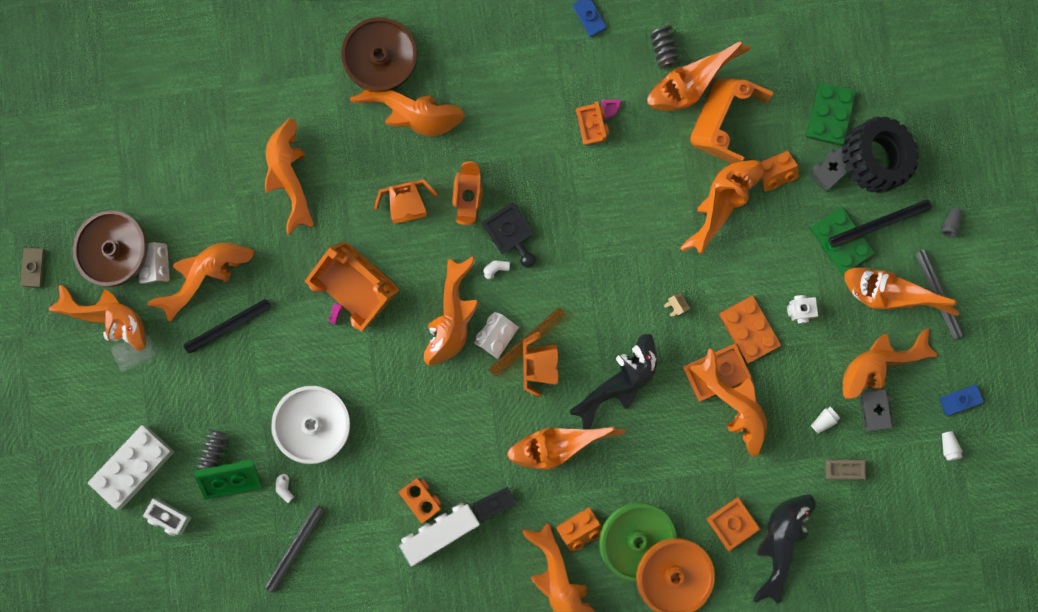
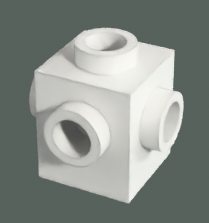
M806 295L795 296V300L790 301V305H787L788 316H791L792 321L797 320L798 324L808 323L809 319L818 317L816 297L806 298Z

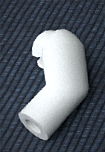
M492 261L484 268V277L486 279H493L494 274L498 270L509 271L510 262Z
M281 474L276 480V492L289 503L295 496L288 490V475Z

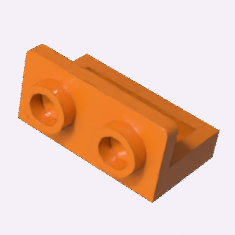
M595 101L592 105L576 108L584 146L606 141V135H609L608 125L603 124L602 117H605L603 105L599 106V102Z
M789 151L762 161L764 173L760 180L765 192L799 178L798 165Z
M589 507L556 527L571 553L582 549L590 541L597 540L602 531L599 522Z

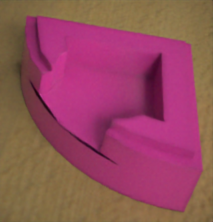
M602 100L605 117H602L603 120L610 119L618 112L621 100Z
M336 303L333 305L329 323L336 325L343 310L341 305Z

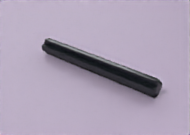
M264 299L184 344L186 352L190 354L267 311L271 308L269 301Z

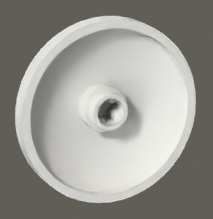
M318 386L300 387L285 395L276 406L272 417V434L279 449L292 460L304 464L322 463L334 457L345 445L350 432L349 413L342 400L330 390Z

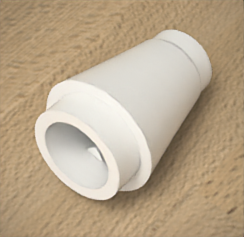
M831 407L825 408L811 426L819 434L837 424L840 417Z
M953 431L943 433V454L947 461L962 458L961 453L963 451Z

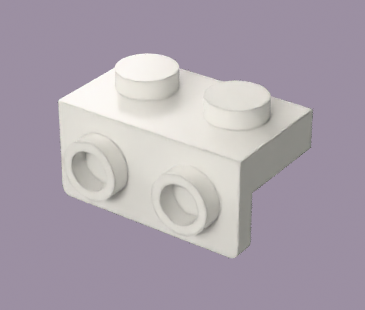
M148 243L147 257L139 272V284L169 281L167 244Z
M494 312L488 317L484 328L477 334L474 344L498 359L519 327L502 314Z

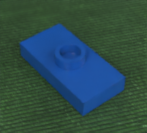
M579 0L572 4L590 38L606 30L607 27L592 0Z
M976 384L939 398L946 416L983 403Z

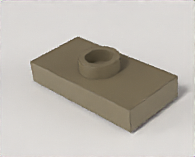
M24 248L20 286L42 287L44 249Z
M825 460L826 479L866 480V460Z

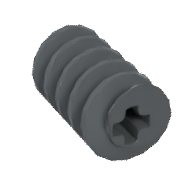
M672 25L660 27L650 34L651 39H653L652 45L655 46L654 52L656 53V60H658L657 65L660 68H671L681 63V61H675L680 55L673 53L678 50V47H672L676 40H670L674 33H668L673 28Z
M207 429L212 434L205 435L209 442H203L207 449L200 450L205 456L198 457L202 464L196 465L197 467L203 469L218 467L216 463H223L219 456L226 453L221 448H227L228 445L224 441L230 440V437L225 433Z

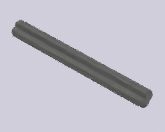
M921 250L917 252L916 257L932 292L947 298L927 251ZM941 310L953 339L962 337L964 333L956 316Z
M315 505L266 583L265 589L273 593L324 512L321 507Z

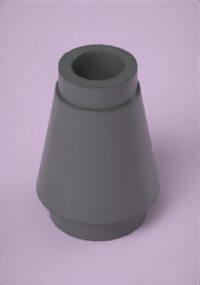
M951 208L941 227L943 235L955 238L960 233L962 217L960 209Z

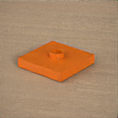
M736 497L706 518L727 551L732 550L761 530L739 497Z

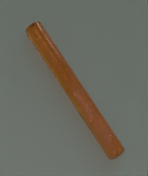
M557 308L489 368L492 375L498 376L523 353L524 339L537 332H540V337H542L565 316L564 311L561 308ZM535 340L534 342L528 344V345H527V349H528L531 345H533L537 340Z

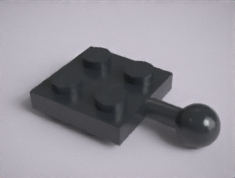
M513 202L481 222L501 255L515 247L521 256V264L526 268L534 266L536 262L535 256L532 253H528L522 245V242L533 236L534 233Z

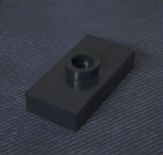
M508 487L473 503L480 521L516 505Z

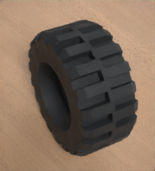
M878 116L867 120L849 132V135L844 140L846 145L842 148V153H844L842 159L843 163L846 164V172L850 173L851 180L853 182L856 181L860 188H866V191L871 193H884L905 184L914 176L915 170L918 167L917 159H919V152L916 150L918 145L913 140V134L907 131L908 128L904 124L900 125L899 121L891 120L890 117L883 116L881 118ZM872 141L879 143L886 150L889 157L888 169L879 165L872 153Z

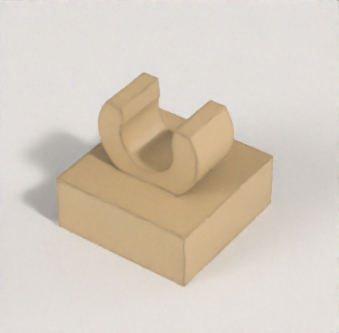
M681 293L668 299L669 302L665 304V308L670 305L674 308V311L669 314L670 316L680 315L690 309Z

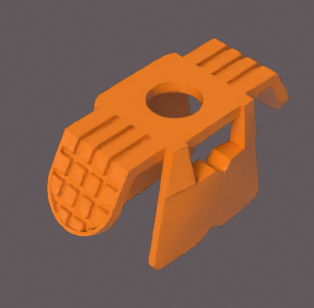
M467 161L461 165V177L459 172L455 176L452 203L454 207L458 208L456 222L462 225H473L476 222L477 209L480 208L483 199V186L480 166L475 162ZM467 190L474 193V199L470 202L462 198L463 193Z
M424 179L379 190L374 210L378 211L382 197L390 194L391 219L394 224L427 216L417 188L424 186L435 197L437 193Z
M540 332L523 340L524 390L537 397H541L542 393L528 385L527 380L549 384L558 383L557 346L553 344L527 349L528 344L541 336Z

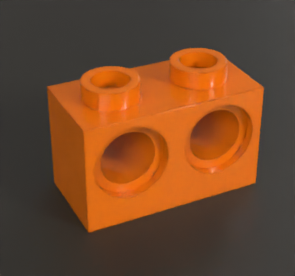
M416 478L398 493L420 522L424 523L441 510L439 505L442 503L435 494L431 496L428 492L430 487L424 479L420 481ZM414 486H418L421 489L420 496L416 498L410 493L411 488ZM426 501L433 505L430 513H425L422 510V505Z

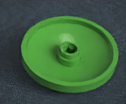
M641 502L627 504L617 509L605 522L600 535L601 556L607 567L617 576L626 580L636 581L637 569L644 554L656 543L665 539L676 538V531L670 518L656 506Z

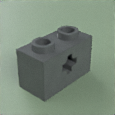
M841 147L837 151L832 149L825 156L827 160L823 164L819 161L812 168L814 172L810 177L825 193L847 173L845 170L846 164L843 163L842 159L844 153H842ZM833 165L835 168L830 171L829 168Z
M886 389L862 392L859 395L865 432L892 428L894 419L892 412H889L888 405H890L891 401L889 393H886ZM880 408L881 412H874V409Z

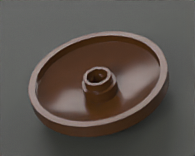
M375 17L358 23L349 31L342 45L341 59L346 74L357 86L372 92H385L398 88L410 78L417 63V48L413 36L401 23L389 18Z
M114 210L99 212L87 219L79 228L73 243V258L78 271L86 280L102 287H117L132 280L142 269L148 252L147 237L140 223L130 215Z

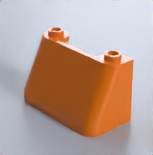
M340 242L330 247L305 280L312 291H326L352 314L350 317L351 325L361 332L371 324L399 292L398 287L346 242Z

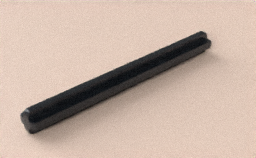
M926 199L830 237L828 242L832 248L925 212L931 209L932 206L930 201Z

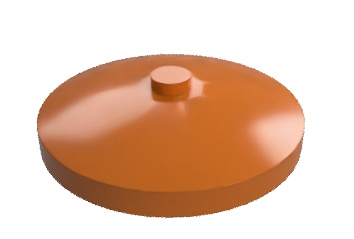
M669 538L653 545L642 557L636 576L637 588L642 599L655 612L696 611L709 598L715 579L714 567L708 554L696 543L683 538Z

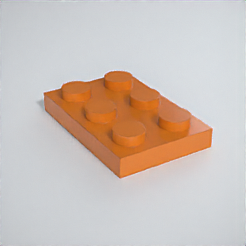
M753 295L719 313L722 322L734 343H736L746 364L781 346Z
M736 343L715 352L717 373L720 380L729 387L744 382L748 377L752 378ZM706 357L683 366V370L698 402L716 395L690 369L691 365L702 364Z

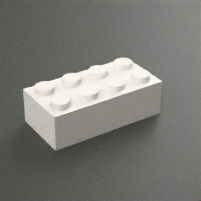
M141 425L92 477L88 484L115 510H121L175 452L148 426Z
M463 503L457 505L452 509L453 513L449 516L444 513L435 519L437 523L431 526L428 523L418 529L420 533L416 536L412 533L401 540L403 543L399 547L411 566L480 525L469 504L465 506Z

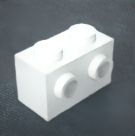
M152 499L143 515L148 519V523L156 527L162 526L165 528L164 531L172 536L182 535L192 518L160 499Z

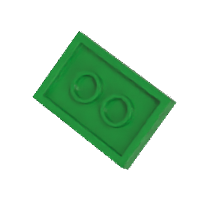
M819 82L806 137L843 146L856 91Z
M842 206L809 228L841 275L874 254L863 236L834 248L830 246L828 242L830 237L856 227Z
M253 460L195 471V479L205 500L262 489V481Z

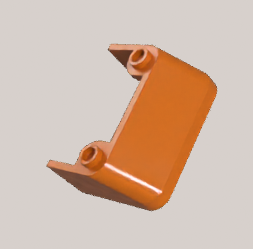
M718 79L713 85L690 136L691 144L695 148L731 164L743 161V156L727 150L730 137L726 132L719 130L733 97L747 99L752 96L768 103L774 92L747 80Z

